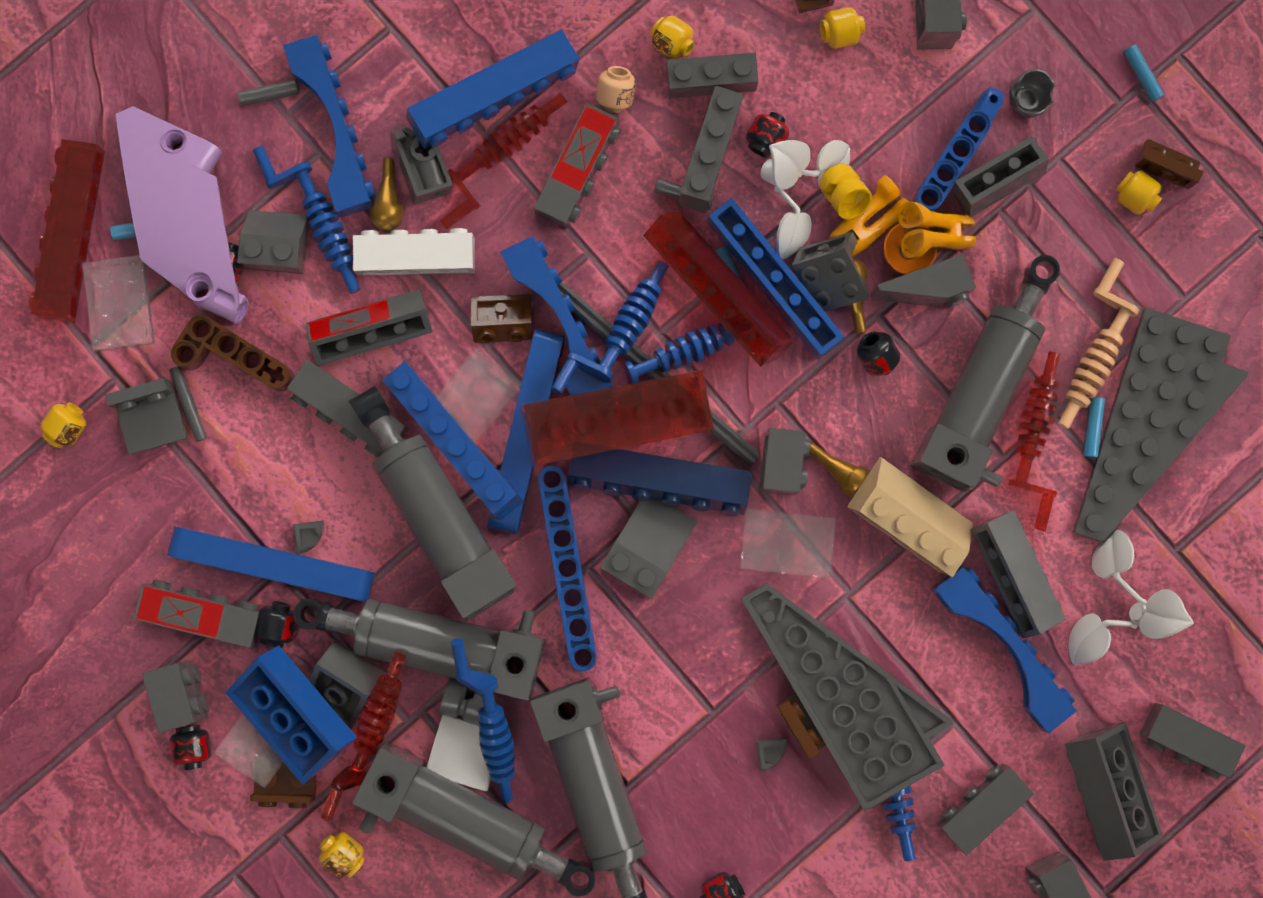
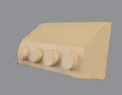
M879 457L847 508L937 572L953 577L969 553L973 523L885 459Z

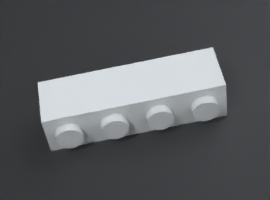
M463 228L450 229V233H438L436 229H422L420 234H408L407 230H391L389 235H379V232L375 230L361 231V235H353V271L357 276L475 273V238L473 233H467V229Z

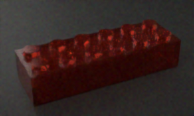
M702 370L520 406L532 466L714 430Z

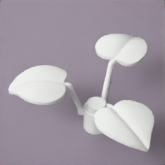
M786 140L769 145L772 158L763 164L760 173L761 178L775 185L774 191L779 193L793 209V213L788 212L783 216L777 231L776 250L782 260L793 255L804 246L810 236L812 226L810 215L804 212L800 213L799 206L784 189L791 188L797 182L798 177L802 175L818 176L819 185L820 179L829 168L837 164L849 165L850 148L848 144L841 140H833L825 144L817 157V170L815 171L804 170L808 166L811 157L810 148L806 143L797 140Z
M1115 529L1104 542L1098 544L1092 556V568L1095 574L1103 579L1114 576V579L1137 603L1130 608L1129 615L1131 621L1104 620L1101 622L1100 617L1093 613L1085 615L1077 621L1070 633L1068 643L1071 662L1076 666L1095 662L1104 656L1111 643V634L1106 628L1108 626H1124L1133 629L1139 626L1140 631L1146 637L1161 639L1177 634L1194 624L1181 598L1175 592L1167 589L1160 590L1146 601L1121 578L1119 572L1128 571L1132 567L1134 548L1129 537L1118 529Z

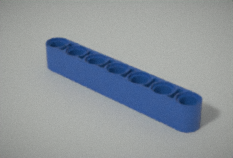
M538 329L534 332L500 470L503 477L524 501L502 520L498 519L490 511L488 529L513 535L518 533L552 395L551 387L556 379L565 340L563 335Z
M547 466L541 470L538 482L568 655L574 669L588 671L596 663L597 652L567 480L564 472L559 467ZM549 472H556L561 477L560 484L555 488H549L544 483V478ZM555 501H561L566 506L565 514L559 518L551 516L549 512L550 505ZM566 530L570 533L571 541L568 546L559 547L555 544L554 537L558 531ZM564 560H572L576 564L574 575L565 577L560 573L559 566ZM570 589H576L581 594V602L575 607H571L565 602V594ZM574 619H581L586 623L587 630L584 635L575 636L571 633L570 624ZM580 649H586L592 655L591 662L586 666L579 665L575 660V653Z
M174 526L167 556L365 602L369 599L375 572L176 526Z

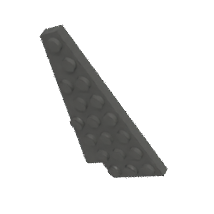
M1149 308L1142 310L1099 446L1098 458L1095 459L1072 533L1104 542L1246 379L1249 372L1223 364L1231 335Z
M766 583L741 598L864 811L945 766L929 738L953 725L954 723L950 718Z

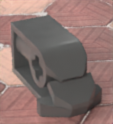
M400 125L394 127L390 131L392 150L397 157L414 205L450 194L453 184L439 147H433L431 144L423 148L413 130ZM418 149H421L423 153L428 152L427 157H423L422 153H417Z

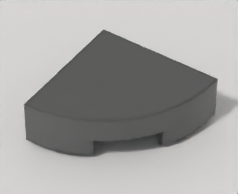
M323 520L293 524L296 554L305 553L318 544L324 532Z
M787 738L756 741L760 772L771 769L780 761L786 751Z

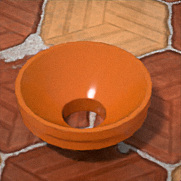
M899 223L888 232L883 243V254L891 269L899 274L906 275L933 264L937 256L938 247H932L923 256L910 260L903 259L899 253L901 241L905 234L916 229L931 231L929 228H903Z

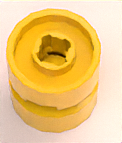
M837 164L829 168L820 179L819 186L821 192L843 219H855L865 213L870 207L873 199L872 193L850 165Z

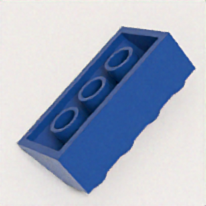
M280 646L257 657L225 692L302 785L331 763L357 738Z

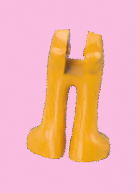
M883 175L876 183L875 194L868 210L855 219L843 220L834 229L829 238L843 235L853 230L859 238L851 255L854 257L870 246L880 235L899 223V210L904 203L909 201L901 198L877 221L865 227V223L872 216L900 196V191L896 184L887 175Z
M906 202L899 210L898 219L903 228L938 227L943 230V233L916 229L905 234L901 241V251L907 258L921 257L932 247L963 250L970 249L976 245V236H964L961 232V229L976 226L974 219L968 215L933 212L918 202Z

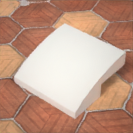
M442 715L426 768L453 782L487 791L491 778L480 750L479 726L464 722L460 718L454 719Z

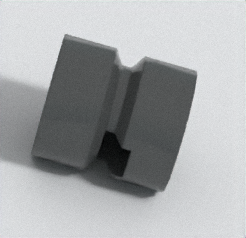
M450 678L441 702L439 714L454 719L460 715L464 722L479 726L478 711L483 707L481 694L476 693L456 679Z

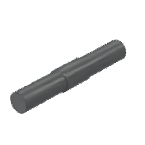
M180 366L171 368L169 372L196 442L205 440L208 437Z

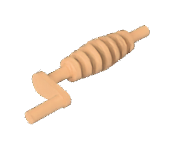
M1113 258L1098 288H1095L1093 295L1119 312L1110 328L1100 331L1098 336L1101 339H1095L1091 344L1093 348L1087 349L1085 352L1087 358H1081L1078 363L1081 368H1077L1074 373L1077 379H1072L1070 384L1074 391L1068 390L1066 398L1069 400V404L1058 422V425L1065 429H1069L1080 408H1087L1091 401L1087 397L1094 398L1098 393L1095 388L1101 389L1105 383L1103 379L1109 378L1111 374L1109 369H1112L1115 364L1113 358H1116L1119 353L1117 347H1121L1123 343L1120 333L1130 316L1136 317L1139 313V309L1135 305L1109 293L1124 265V262L1117 258Z

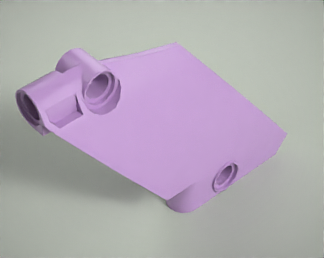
M134 106L116 113L124 175L141 261L187 295L198 309L210 311L235 324L240 323L248 310L249 302L244 295L238 292L227 239L218 179L210 174L219 160L222 151L211 142ZM182 143L179 149L173 150L175 145ZM204 289L209 290L206 296L197 298L200 291Z

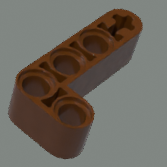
M197 315L190 319L171 350L173 362L186 370L198 369L210 351L277 391L288 390L287 387L295 377L293 371L288 366L204 315ZM208 323L210 326L209 333L205 337H199L198 328L202 324ZM228 339H234V349L229 353H224L223 343ZM188 348H192L194 352L191 361L184 363L182 361L183 352ZM253 354H259V365L255 368H249L247 364L248 358ZM270 367L276 372L281 373L284 376V380L281 382L266 373V371Z

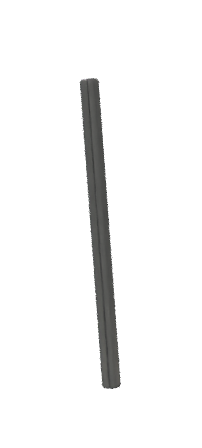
M563 282L558 284L557 286L562 296L568 294L575 308L572 312L606 341L607 337L610 336L609 332L613 325ZM635 344L630 347L626 355H622L628 361H631L633 365L651 359ZM655 369L644 374L744 462L752 465L757 460L760 453L671 375L667 372H662L661 369Z

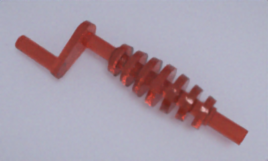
M561 93L542 107L531 106L529 109L533 114L530 116L525 111L519 113L523 120L521 123L515 117L510 118L509 121L513 126L512 130L503 122L499 125V128L504 136L500 137L494 130L490 134L495 141L492 145L485 139L482 142L486 148L484 151L477 147L474 150L476 155L471 161L456 172L452 168L447 170L449 176L467 200L440 220L446 230L471 211L480 207L462 182L481 167H485L487 170L492 168L493 166L489 162L492 159L497 164L503 162L499 155L501 152L507 158L513 156L509 149L510 145L517 152H520L523 147L518 141L519 138H522L528 145L532 140L527 132L531 131L537 136L540 133L537 125L540 123L545 128L549 124L547 121L548 117L567 103V100Z
M1048 351L1043 375L1035 377L1033 382L1039 385V389L1031 388L1029 395L1037 397L1036 400L1027 399L1025 402V406L1032 408L1033 411L1022 410L1021 417L1031 421L1030 423L1020 422L1019 429L1028 433L1027 435L1018 434V441L1025 444L1024 446H1017L1016 452L1020 453L1021 460L1016 479H1009L1008 485L1011 487L1042 494L1034 529L1046 532L1057 491L1029 484L1027 481L1033 460H1035V457L1040 458L1042 454L1041 451L1036 450V447H1044L1046 444V440L1039 438V435L1049 436L1051 429L1042 426V423L1053 425L1055 419L1045 414V412H1056V406L1048 403V400L1057 401L1058 394L1051 392V389L1059 388V382L1055 381L1054 377L1060 354Z
M394 653L387 674H382L378 677L376 685L373 686L371 694L362 707L356 731L357 738L353 744L357 754L352 766L345 767L332 781V788L321 818L325 821L333 820L343 791L362 785L367 775L363 769L368 756L376 754L379 745L385 737L384 735L387 734L390 725L393 723L394 714L397 709L396 703L399 700V692L402 687V682L398 677L406 658L402 653Z

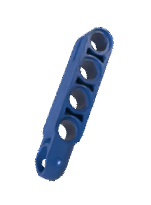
M990 87L982 92L915 194L913 202H918L933 212L940 207L954 186L955 181L959 178L989 132L993 118L1003 105L1004 93L995 87ZM975 121L979 123L982 132H973L969 127V122ZM959 145L963 147L966 151V156L959 157L955 155L953 146ZM937 171H947L950 175V181L944 182L940 180L937 176ZM921 195H931L935 200V204L933 206L925 205L921 200Z

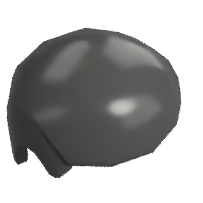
M1037 68L1023 72L1010 86V105L1013 106L1014 111L1025 117L1032 118L1042 115L1054 102L1052 98L1053 88L1055 87L1054 80L1046 71Z

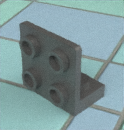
M853 231L801 247L792 263L799 281L824 312L869 298L870 293L851 256L858 242Z
M161 378L105 394L108 406L117 409L129 454L140 453L187 438L174 386L171 381Z

